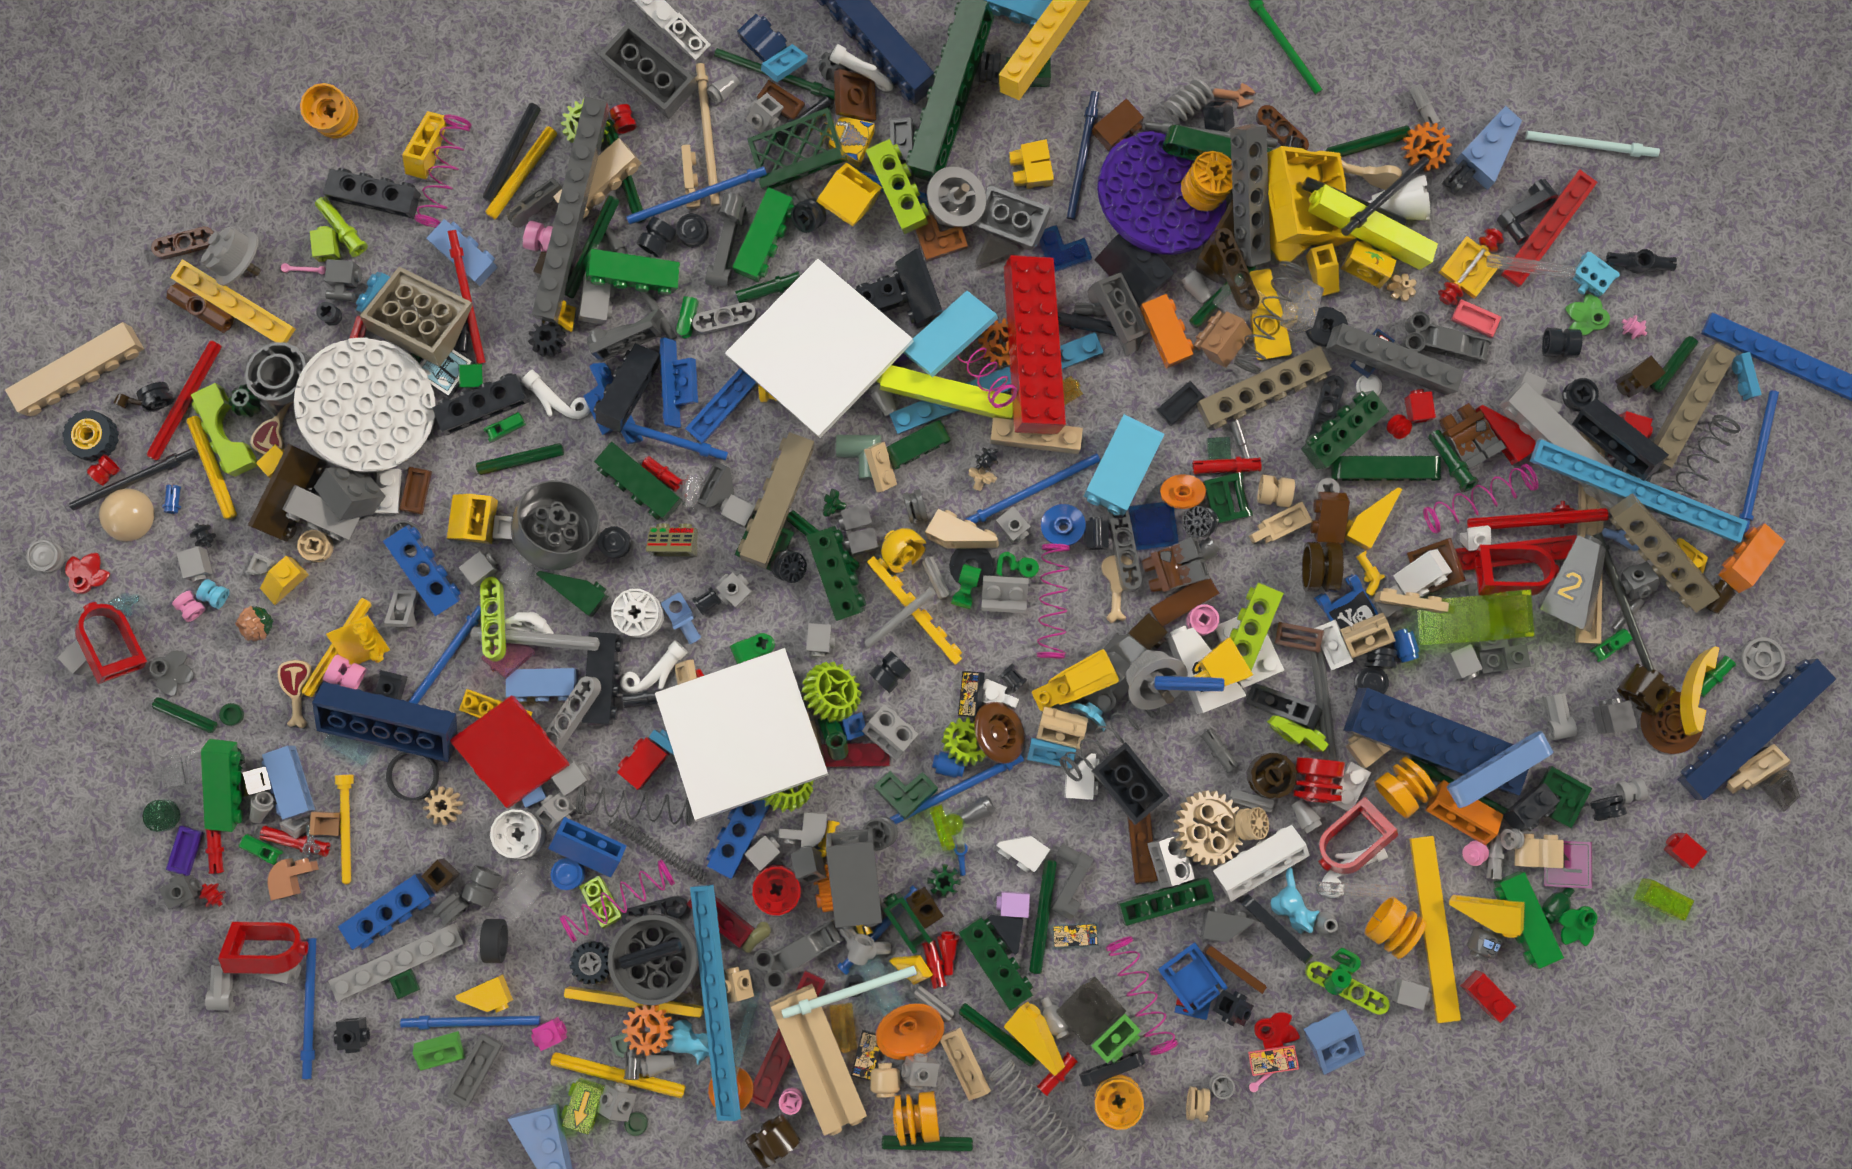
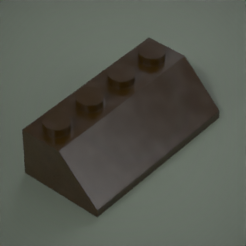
M1232 200L1215 230L1227 228L1234 236ZM1221 235V237L1218 239L1219 242H1223L1225 236ZM1209 239L1198 257L1195 270L1218 283L1221 277L1225 279V275ZM1228 246L1225 249H1222V251L1230 249V247ZM1231 253L1226 256L1228 265L1232 259L1235 260L1234 255Z
M288 443L248 526L286 542L289 538L291 539L296 533L297 527L295 525L297 521L287 517V512L283 510V507L294 485L315 494L314 486L326 469V461Z

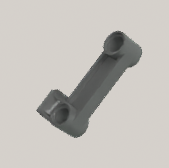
M724 193L719 212L720 221L724 222L714 265L708 266L705 284L726 289L729 287L728 279L732 275V270L728 269L737 227L738 225L743 226V215L746 216L747 211L743 197L737 194Z

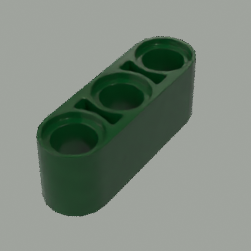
M938 420L886 447L891 465L894 470L901 468L900 465L909 464L920 458L921 454L924 453L926 455L940 448L939 445L949 443L951 438L942 421Z

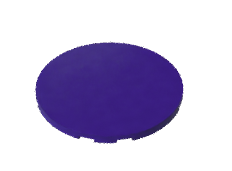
M1154 131L1137 133L1135 136L1119 142L1109 152L1101 166L1097 190L1099 202L1106 219L1124 239L1149 252L1174 255L1197 249L1210 239L1212 232L1224 215L1227 207L1226 198L1219 207L1211 211H1201L1190 206L1183 198L1181 182L1195 161L1166 153L1162 149L1165 134L1154 133Z

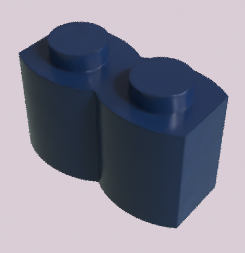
M755 14L737 31L739 39L762 62H765L787 48V40L779 31L775 32L770 28L772 25L766 17H760Z

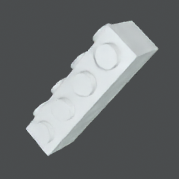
M1290 825L1287 828L1278 830L1270 838L1259 841L1251 849L1240 852L1234 859L1220 864L1213 872L1229 900L1233 901L1310 855L1306 843L1295 828Z

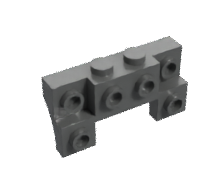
M1512 577L1494 581L1516 582V579ZM1477 583L1464 585L1469 612L1466 613L1468 625H1471L1473 633L1470 635V642L1472 647H1475L1476 656L1482 666V670H1479V673L1484 674L1531 667L1527 644L1509 647L1501 602L1518 600L1519 596L1479 595Z

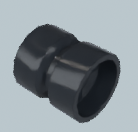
M652 216L646 226L647 232H642L636 244L644 251L661 259L667 249L666 243H671L677 231L668 223Z
M1547 327L1542 337L1543 356L1556 357L1561 354L1564 358H1577L1580 355L1583 343L1581 330L1566 328L1562 331L1559 328Z
M892 651L882 659V665L877 664L869 673L889 694L898 686V680H903L911 672V669Z

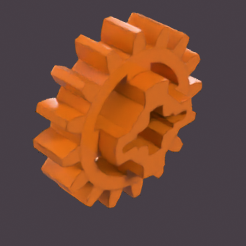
M1429 122L1423 123V128L1418 124L1415 125V130L1411 129L1407 132L1410 137L1403 138L1407 145L1402 147L1401 150L1407 151L1403 158H1410L1409 166L1420 160L1417 156H1425L1429 159V164L1423 168L1424 172L1430 171L1431 167L1433 170L1439 168L1438 163L1444 164L1446 162L1443 156L1447 157L1451 154L1446 149L1451 147L1452 144L1446 142L1450 135H1443L1444 127L1438 130V123H1434L1430 127ZM1429 133H1432V134L1435 135L1437 138H1434V137L1430 136ZM1416 140V145L1413 149V143ZM1434 143L1427 150L1420 151L1426 144ZM1439 145H1440V151H1439V154H1437V150H1438V147H1439Z
M1003 318L1002 323H998L996 320L993 326L990 325L987 331L980 334L984 338L978 339V343L983 345L979 349H987L983 359L990 358V363L998 362L999 368L1005 362L1007 366H1010L1008 333L1004 332V330L1008 331L1006 318ZM994 332V339L987 342L989 336ZM999 335L1003 342H1006L1005 350L1001 344H998ZM995 351V352L1001 354V357H1000V356H996V355L993 354L992 352Z
M643 1004V1008L641 1005L636 1006L635 1012L630 1011L627 1013L630 1019L623 1021L627 1028L623 1029L622 1033H627L628 1035L624 1042L630 1041L629 1049L637 1048L638 1055L643 1054L644 1051L646 1056L652 1055V1052L655 1054L661 1052L660 1047L665 1048L668 1046L665 1040L672 1039V1036L668 1034V1030H672L674 1027L667 1023L672 1018H665L666 1010L658 1011L659 1005L651 1007L650 1005ZM645 1027L650 1028V1032L645 1031Z

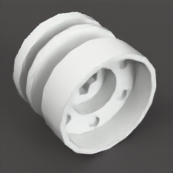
M629 589L622 592L615 599L611 607V617L614 625L622 633L634 638H647L654 635L660 629L664 621V610L661 602L654 595L642 589ZM635 608L641 611L637 615L638 618L631 615V613L635 612Z
M512 809L503 812L495 819L491 826L490 839L493 847L499 854L508 858L526 859L534 856L541 849L545 842V829L533 814L523 810ZM519 829L525 832V836L521 837V841L519 838H515V834L519 833Z

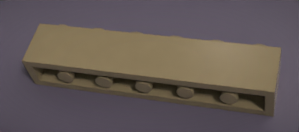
M1718 343L1705 349L1653 441L1669 454L1658 469L1661 472L1673 467L1736 353Z
M789 432L787 438L783 437L779 446L780 456L779 458H774L771 466L772 476L771 478H766L763 486L764 496L762 499L758 498L754 511H757L755 518H750L746 531L749 533L746 540L742 539L738 547V552H741V560L765 569L767 568L813 453L814 441Z

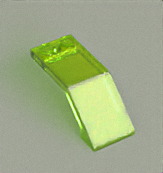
M1531 590L1442 598V602L1449 603L1448 612L1445 613L1417 609L1420 645L1535 637Z

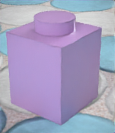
M1001 891V896H997L996 910H1000L1001 916L1028 918L1030 894Z

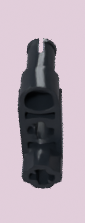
M1546 179L1536 181L1528 190L1531 194L1529 198L1509 208L1497 218L1499 225L1505 232L1508 231L1517 245H1521L1529 239V234L1526 233L1519 223L1549 207L1558 199V194Z

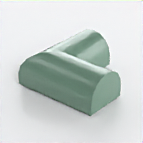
M836 435V457L859 458L858 479L873 480L864 449L881 443V435Z

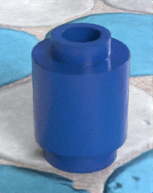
M1407 628L1395 631V642L1392 643L1394 649L1397 650V658H1400L1402 663L1419 658L1418 652L1420 650L1413 631L1408 632Z
M940 751L939 755H934L932 768L936 769V774L953 778L963 776L965 768L963 761L960 760L956 764V758L954 756L948 758L949 753Z

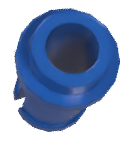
M166 485L165 504L162 505L165 513L178 514V510L181 509V506H179L181 486L173 485L171 487V485Z

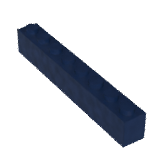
M1818 658L1800 661L1795 666L1797 670L1793 674H1787L1779 681L1781 685L1776 689L1766 692L1763 695L1764 700L1759 705L1754 704L1746 711L1748 715L1745 718L1738 719L1730 726L1731 730L1726 735L1718 736L1713 742L1715 745L1710 750L1705 749L1697 756L1699 759L1693 765L1689 764L1681 770L1680 773L1682 775L1677 780L1696 800H1706L1836 680L1834 675Z

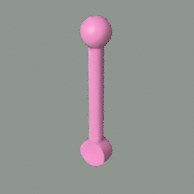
M284 263L281 265V270L285 273L289 271L319 272V274L323 275L326 272V267H296Z
M1273 1073L1265 1074L1258 1081L1250 1083V1091L1256 1092L1258 1086Z

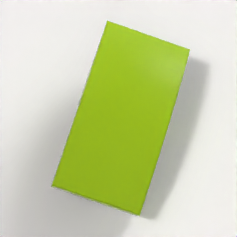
M599 875L579 887L588 906L592 908L593 912L602 921L606 922L601 902V893H606L614 902L615 900ZM603 895V901L608 922L603 924L598 920L603 929L617 922L622 917L621 911L605 895Z

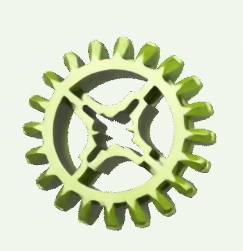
M834 661L829 664L823 662L816 665L807 673L802 683L804 687L801 692L807 694L803 700L809 702L807 708H813V715L819 713L821 720L827 718L829 723L835 720L840 722L844 718L848 719L856 712L858 705L862 701L859 698L862 692L858 690L860 683H855L856 676L849 674L850 669L844 670L843 664L836 666Z
M813 781L799 785L798 792L796 793L793 792V788L759 800L766 801L765 807L769 804L772 805L773 811L780 808L782 813L786 809L792 812L795 808L799 809L803 804L807 803L810 798L809 796L813 792Z

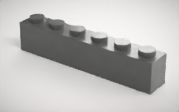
M1344 323L1332 329L1326 347L1330 351L1444 395L1458 392L1464 370Z

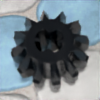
M541 320L540 327L535 323L533 326L536 331H529V335L533 337L528 340L530 345H534L532 350L535 353L540 351L542 357H545L547 352L550 357H554V350L561 353L562 350L559 348V345L566 346L563 338L567 336L562 331L563 327L559 324L555 325L553 322L547 324L544 320ZM548 335L551 339L547 341L544 337Z

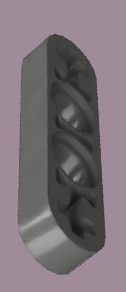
M1126 511L1124 518L1121 520V528H1118V519L1113 518L1115 515L1109 513L1108 524L1120 585L1126 592H1135L1142 583V576L1130 515ZM1120 533L1126 534L1129 539L1128 543H1119L1117 535ZM1125 554L1131 556L1133 563L1131 565L1123 564L1121 556ZM1129 570H1132L1130 573L1131 579L1136 580L1133 586L1129 582L1126 583L1129 578Z

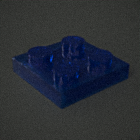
M1165 502L1129 506L1128 512L1136 551L1169 547L1179 543L1174 507L1167 505Z

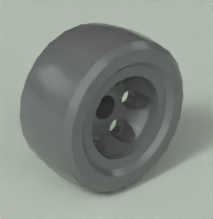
M558 480L540 482L528 489L514 508L511 519V537L514 546L521 556L537 567L548 570L571 568L580 563L594 546L600 527L599 512L592 498L580 487ZM543 513L546 514L545 517H540V516H539V515H541V514H543ZM536 527H543L544 532H538ZM571 531L573 537L567 536L566 532ZM555 536L559 541L552 542L550 537Z

